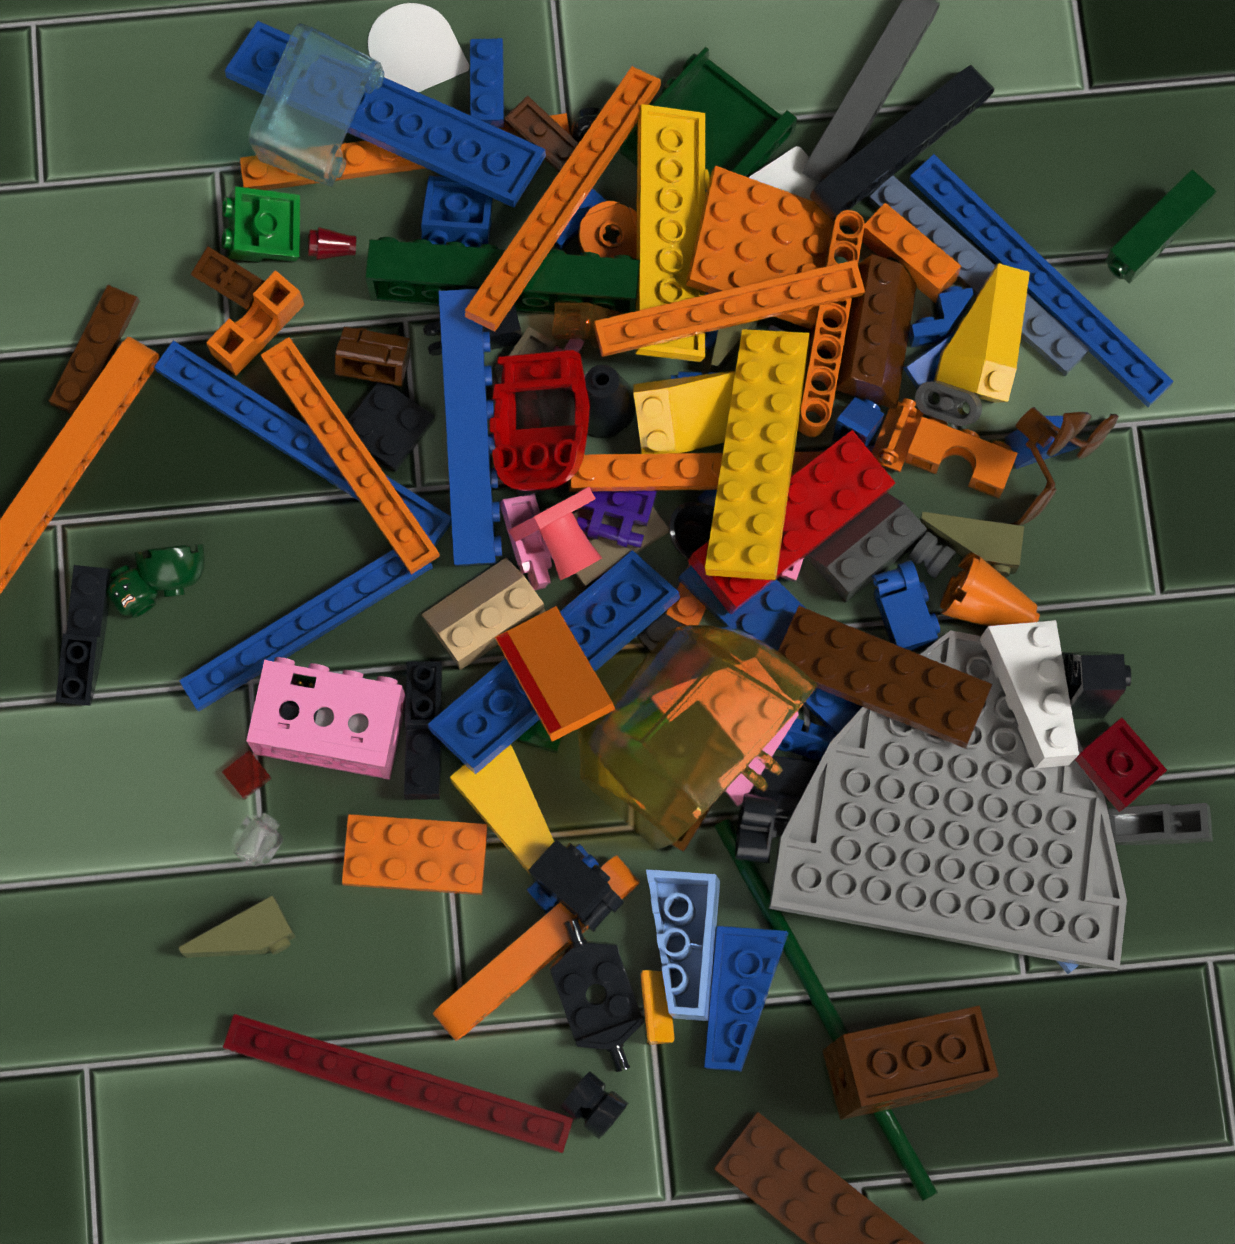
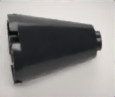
M596 365L584 375L590 403L587 434L596 438H610L631 424L636 412L634 393L631 386L615 369L608 365ZM571 392L569 409L571 417L575 422V393Z

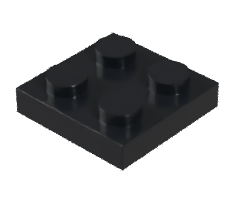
M378 382L348 422L372 457L396 472L434 423L435 416L391 385Z

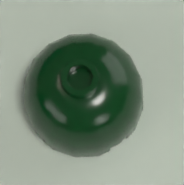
M195 544L196 551H191L190 546L187 547V545L148 549L149 556L143 557L142 551L134 552L136 568L148 586L154 590H164V597L185 595L184 588L196 584L203 574L205 568L203 544Z

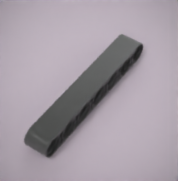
M902 0L809 157L803 170L804 175L820 183L853 157L939 9V2L935 0Z

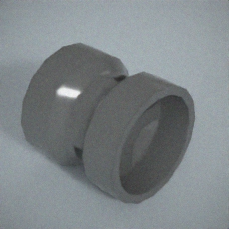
M928 531L915 546L908 559L915 564H922L924 562L927 573L936 579L952 560L956 552L949 546H942L941 544L937 546V537Z

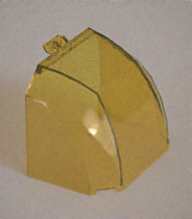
M685 625L672 628L609 696L615 710L578 729L580 780L655 850L675 843L741 773L763 792L768 787L766 780L748 767V765L756 757L771 773L779 775L783 771L781 766L768 753L763 751V748L802 707L818 684L778 651L741 630L711 625Z

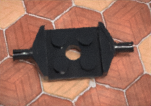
M578 918L571 919L574 930H572L570 921L563 923L571 942L569 944L570 948L556 959L549 969L577 1047L606 1049L607 1052H610L615 1071L621 1072L622 1068L619 1060H621L624 1070L630 1068L622 1048L624 1046L623 1043L644 1023V1020L636 1002L617 944L587 941L586 938H583ZM600 984L605 988L606 995L603 1001L591 1003L587 1000L586 991L589 986Z

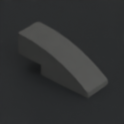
M1207 803L1173 806L1170 804L1126 807L1120 812L1116 808L1107 809L1115 845L1213 842L1211 811Z

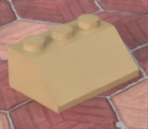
M504 558L421 615L457 667L462 670L498 645L495 639L496 636L545 612L543 601L525 576L507 558Z

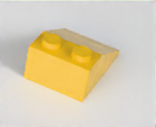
M735 371L633 384L642 454L684 453L724 443Z

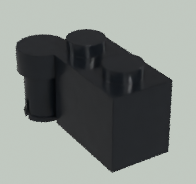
M556 839L528 872L538 885L573 915L577 914L579 921L588 926L589 930L595 932V929L610 912L615 913L624 901L611 889L607 883L611 878L597 865L590 868L582 861L585 856L575 846L568 843L565 847Z

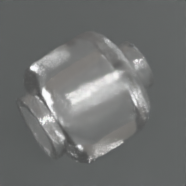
M263 813L261 817L248 815L231 839L235 847L233 853L253 867H256L258 863L268 864L284 840L282 833L278 830L281 824L266 813Z

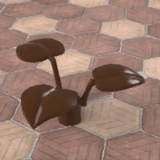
M1035 407L1029 409L1020 418L1015 427L1029 439L1025 445L1032 451L1047 483L1044 490L1034 500L1025 514L1018 521L1011 524L1021 526L1035 519L1046 508L1057 491L1055 482L1036 446L1040 444L1044 448L1054 439L1046 453L1051 457L1063 449L1070 441L1082 448L1076 457L1083 459L1092 454L1104 442L1119 418L1117 414H1110V417L1105 419L1089 438L1079 440L1075 436L1081 432L1091 419V415L1088 412L1064 413L1061 429L1049 421Z

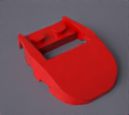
M575 350L498 357V364L503 366L501 384L494 385L493 399L496 400L494 418H490V432L494 433L496 447L492 450L497 475L507 486L522 491L547 490L566 483L577 473L582 464L586 447L590 403L581 355ZM572 387V392L575 393V425L516 430L515 392Z

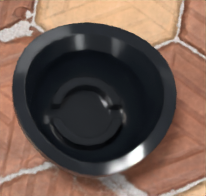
M686 502L679 505L672 513L669 521L671 542L683 557L690 559L696 550L709 541L714 513L713 506L699 502Z

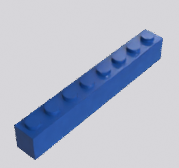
M479 289L439 291L455 567L496 564V556H502L501 536H495L494 522H500L499 502H493L492 488H498V475L496 469L491 468L490 454H493L492 450L496 447L494 434H489L488 420L494 418L493 399L487 400L486 386H493L492 366H485L484 352H491L490 332H483L482 325L465 317V309Z

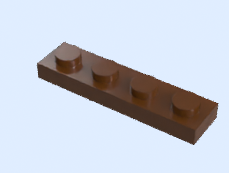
M107 285L49 400L52 406L70 414L75 412L112 358L140 303L137 296Z

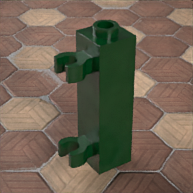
M1193 169L1188 172L1109 251L1105 262L1108 264L1110 272L1119 279H1125L1130 284L1211 204L1217 191Z

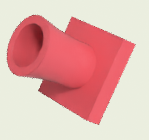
M590 487L509 530L515 542L539 530L554 561L560 581L602 559L572 513L596 499Z

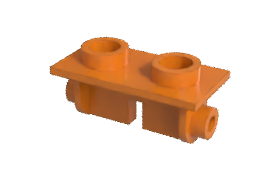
M904 398L902 403L898 402L895 409L889 408L872 450V454L882 466L901 472L908 450L924 414L915 408L916 402L911 399Z

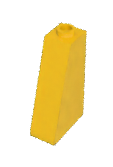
M509 745L476 775L464 765L450 776L451 782L528 872L554 840L512 745Z

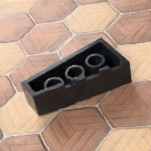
M1100 651L1062 652L1073 719H1103L1115 703L1119 701L1122 694L1125 693L1126 686L1131 685L1130 665H1125L1124 654Z

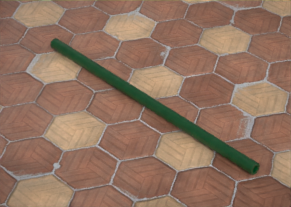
M726 819L718 823L714 827L771 930L788 932L783 952L833 1042L842 1035L848 1034V1030L782 912L769 909L771 892L753 861L735 859L737 831L731 820ZM892 1109L874 1112L873 1114L921 1200L924 1201L937 1194L935 1186Z

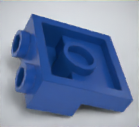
M428 176L421 223L422 239L438 245H445L447 242H459L464 244L465 247L477 248L480 245L489 244L493 198L447 177Z

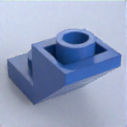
M954 286L943 290V293H939L936 302L939 320H935L934 317H925L912 324L909 332L911 348L936 344L949 335L970 305L973 297L972 288L962 289L961 286Z

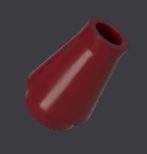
M318 227V230H309L308 256H314L316 260L347 255L355 256L356 236Z

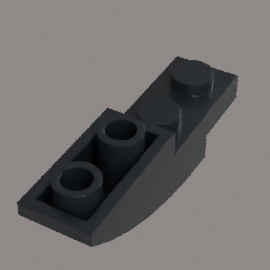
M74 565L67 629L66 633H63L55 702L91 706L107 627L109 611L107 586L109 585L111 569Z
M407 661L405 800H440L442 742L429 730L428 723L442 712V661Z

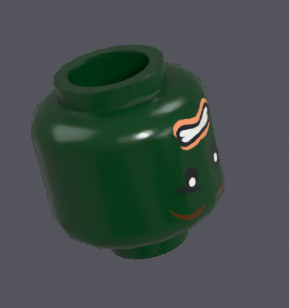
M125 565L110 575L112 581L107 586V594L121 615H131L133 618H137L150 611L156 605L155 599L158 595V590H154L146 584L136 567L130 569L128 565Z

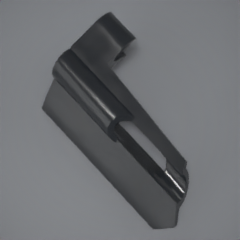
M778 756L771 757L748 794L745 793L738 814L735 859L770 864L772 838L781 837L819 762Z

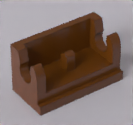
M208 246L190 274L247 310L253 304V293L265 282Z

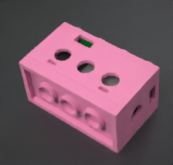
M275 657L274 661L264 660L246 741L255 755L390 780L406 707V696L402 685H398V681L390 677L378 676L377 680L363 678L362 673L352 670H343L342 674L329 672L327 666L311 663L306 668L295 666V661L282 657Z

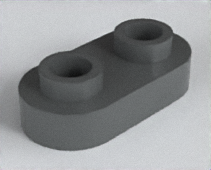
M930 381L923 383L916 391V405L922 413L958 426H965L976 422L982 413V404L979 397L968 390L941 381ZM934 392L939 394L940 400L938 403L933 400ZM964 402H967L970 406L968 414L963 410Z

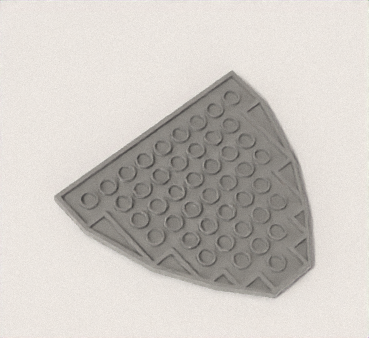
M950 630L920 655L992 684L966 749L862 707L828 745L779 839L769 909L1117 971L1120 969L1127 898L1105 796L1075 760L1067 766L1034 768L1017 728L1019 726L1012 709L1009 710L1005 700L1006 694L999 678L995 677L988 652L983 649L979 638L981 636ZM1076 736L1078 751L1080 753L1083 749Z

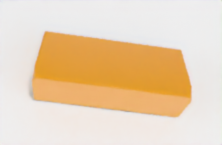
M643 970L641 973V986L647 1043L649 1045L672 1043L675 1039L673 1019L668 1012L662 971Z

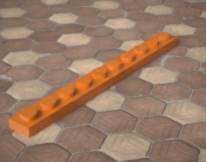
M631 66L466 307V318L494 332L497 330L637 123L641 104L649 105L660 89L661 79Z
M567 113L549 115L570 135ZM504 122V127H497V128H499V129H501V130H504V131H506V132H508V133H510V134H513V135H515V136L521 138V137H520L508 124H506L505 122ZM367 141L240 157L243 187L259 190H272L426 169Z

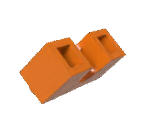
M884 203L864 224L862 242L878 256L886 259L890 256L898 260L909 271L911 278L917 285L916 288L934 303L937 302L939 293H943V290L951 287L957 280L961 265L888 204Z
M276 270L253 293L254 301L248 312L236 322L229 318L206 342L211 355L235 376L248 365L304 306L301 292Z
M922 416L908 450L905 463L936 474L940 463L946 457L952 455L964 457L972 467V477L968 487L1000 499L1018 453L1012 451V448L1003 442L993 441L991 443L980 439L979 434L972 430L961 429L959 431L949 427L946 421L934 417H929L928 419Z

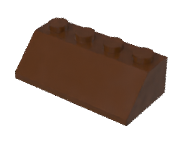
M871 254L858 264L865 293L862 296L852 298L836 390L895 409L898 404L917 285L902 264Z

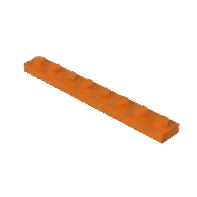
M853 260L596 320L593 323L601 356L604 357L862 296L865 293L857 261Z
M290 337L261 354V358L410 574L412 575L438 558L440 554Z
M794 452L791 477L823 452ZM723 453L584 455L579 470L568 480L569 492H581L590 487L591 491L717 490Z

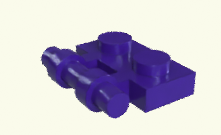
M592 491L596 499L581 507L582 509L593 511L592 518L588 520L578 517L577 522L582 531L587 533V537L598 539L599 536L617 541V545L627 548L628 545L641 548L644 535L631 531L634 523L643 526L648 525L657 491ZM604 515L622 519L621 528L603 524Z

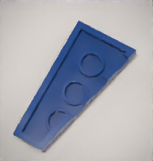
M717 926L704 1068L742 1072L788 936L787 931Z

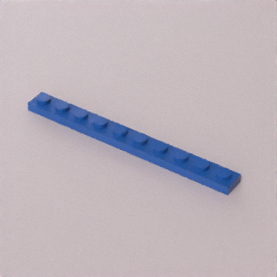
M933 154L910 175L909 181L996 264L1000 263L1030 272L1027 293L1089 348V352L1147 407L1152 405L1173 384L1174 381L937 156Z
M174 340L154 366L156 372L359 500L309 426ZM386 476L436 547L452 523L451 516Z

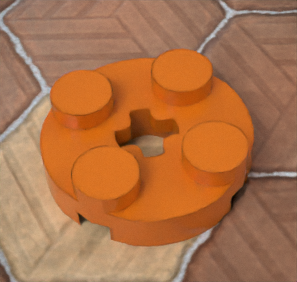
M605 201L593 206L586 213L578 227V244L582 253L592 252L600 257L613 258L615 255H628L633 257L634 260L637 253V212L631 207L628 208L616 201ZM610 226L612 231H619L620 236L616 238L615 244H611L609 240H604L603 235L606 233V227Z

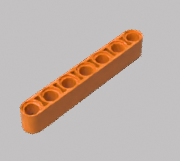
M845 210L837 215L830 231L825 267L838 264L834 259L835 257H843L847 261L856 260L858 264L865 227L863 217L858 212ZM848 226L854 231V234H845L841 231L840 227ZM852 298L820 305L817 309L816 321L811 334L798 430L807 437L819 436L825 430L832 414ZM823 319H833L837 322L838 327L830 328L826 326ZM825 349L831 353L833 358H821L817 351ZM821 381L826 385L827 390H816L811 382ZM814 412L818 414L821 422L813 423L809 421L806 413Z
M618 855L600 867L611 878L607 883L621 899H624L640 883L639 879ZM561 903L557 904L433 1012L435 1018L455 1041L465 1036L569 946L571 942L563 923L570 921L572 930H574L571 919L577 918V914L573 915ZM578 919L583 934L588 930V926H585Z

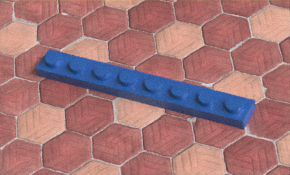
M393 549L182 678L179 682L199 712L260 675L264 660L274 661L275 657L287 658L431 570L433 568L432 563L430 562L411 575Z

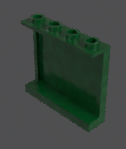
M705 47L698 55L694 53L688 58L683 66L684 71L677 78L671 77L662 89L663 94L656 101L652 100L649 105L705 113V169H708L709 177L715 166L750 177L762 169L795 132L797 117L788 110L781 115L709 60V49ZM638 121L620 146V153L636 166Z

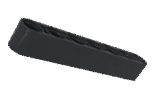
M969 65L823 179L813 189L810 198L832 221H835L840 212L853 208L984 104L993 94L995 88L972 65Z

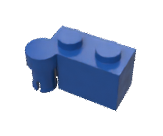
M910 560L898 564L896 569L872 575L874 587H878L874 590L873 595L890 643L912 652L929 647L935 643L938 638L937 634L940 633L939 622L934 613L929 614L925 603L929 601L928 592L924 582H919L914 563Z

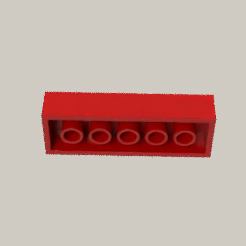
M853 430L790 478L776 579L884 496L895 485V481ZM709 541L696 550L688 560L730 614H733L775 581L706 575L705 564Z

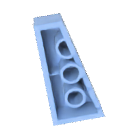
M646 869L657 932V943L662 963L668 1012L674 1019L709 1021L720 880L716 874Z

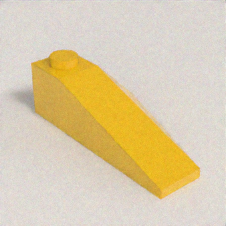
M1000 263L996 264L977 294L976 301L959 323V328L951 341L942 350L934 381H941L975 393L979 399L994 403L1009 401L1017 369L1030 272Z

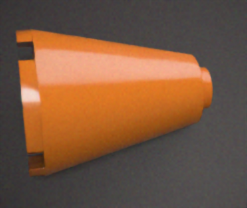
M973 552L967 554L958 567L964 570L957 577H951L940 603V608L943 609L941 614L987 627L1038 622L1040 614L1037 613L1036 603L982 557Z

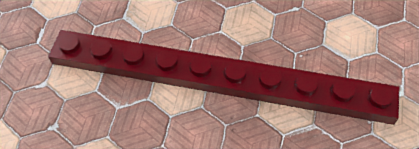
M237 1014L233 1015L223 1045L225 1050L562 1154L574 1120L565 1115Z

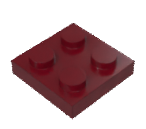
M1122 717L1082 750L1074 759L1118 812L1132 803L1167 771L1164 765Z

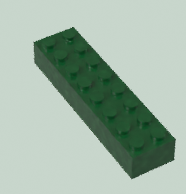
M380 237L378 240L369 239L365 278L371 301L439 306V291L479 289L505 250L490 244H483L477 248L465 247L464 244L459 242H447L445 245L432 244L424 239H415L412 242H399L393 237ZM550 250L514 303L516 312L601 319L635 312L640 260H633V257L628 255H615L613 258L600 257L592 252L568 255L561 250Z

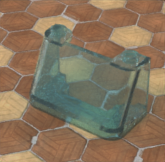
M302 23L297 24L250 128L249 142L260 162L333 187L336 178H340L345 170L346 159L343 158L340 147L365 92L370 94L374 89L378 90L383 83L385 72L381 63L313 27Z

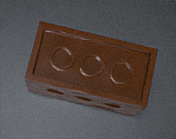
M980 1005L844 1034L823 1049L840 1120L974 1091L999 1077Z

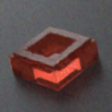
M250 750L222 771L244 800L272 779Z

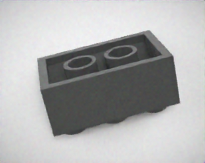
M886 493L809 553L806 558L839 596L847 602L873 581L872 575L883 573L917 545L925 535L927 528L905 503Z

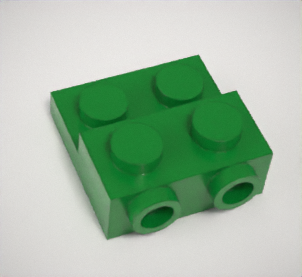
M235 186L229 197L224 198L222 204V216L228 218V229L225 228L223 230L221 246L223 249H228V258L261 262L263 258L296 262L299 258L300 195Z

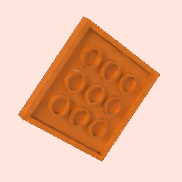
M715 166L711 171L686 285L712 294L825 267L830 231L835 221H832L814 201ZM818 306L774 317L811 329L816 321Z

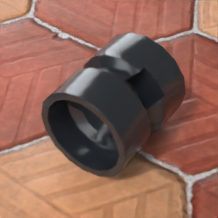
M589 1071L568 1095L561 1108L575 1120L584 1119V1127L600 1139L629 1103L615 1091L606 1092L605 1083Z

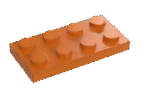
M348 814L342 885L482 895L488 825Z

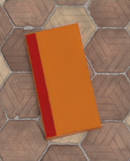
M557 606L495 637L499 648L552 742L615 710L612 700Z

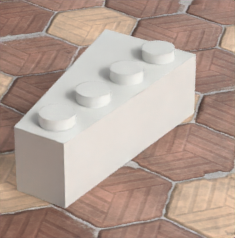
M1056 620L988 626L979 639L983 649L987 650L991 659V667L995 677L999 678L1006 694L1005 700L1009 710L1012 709L1019 726L1017 728L1034 768L1070 765L1079 755Z

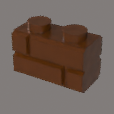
M344 326L335 354V374L402 386L410 359V338L401 337L397 334H384L368 331L364 328L356 329Z

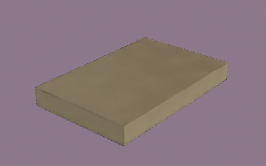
M654 507L652 508L647 526L633 524L631 532L644 535L641 548L628 545L627 548L617 545V541L599 536L598 539L587 537L602 559L575 573L585 589L597 581L629 552L633 550L638 554L669 533L668 526ZM581 508L573 515L576 520L578 517L591 520L593 511ZM604 515L602 521L603 524L621 528L623 522L622 519Z

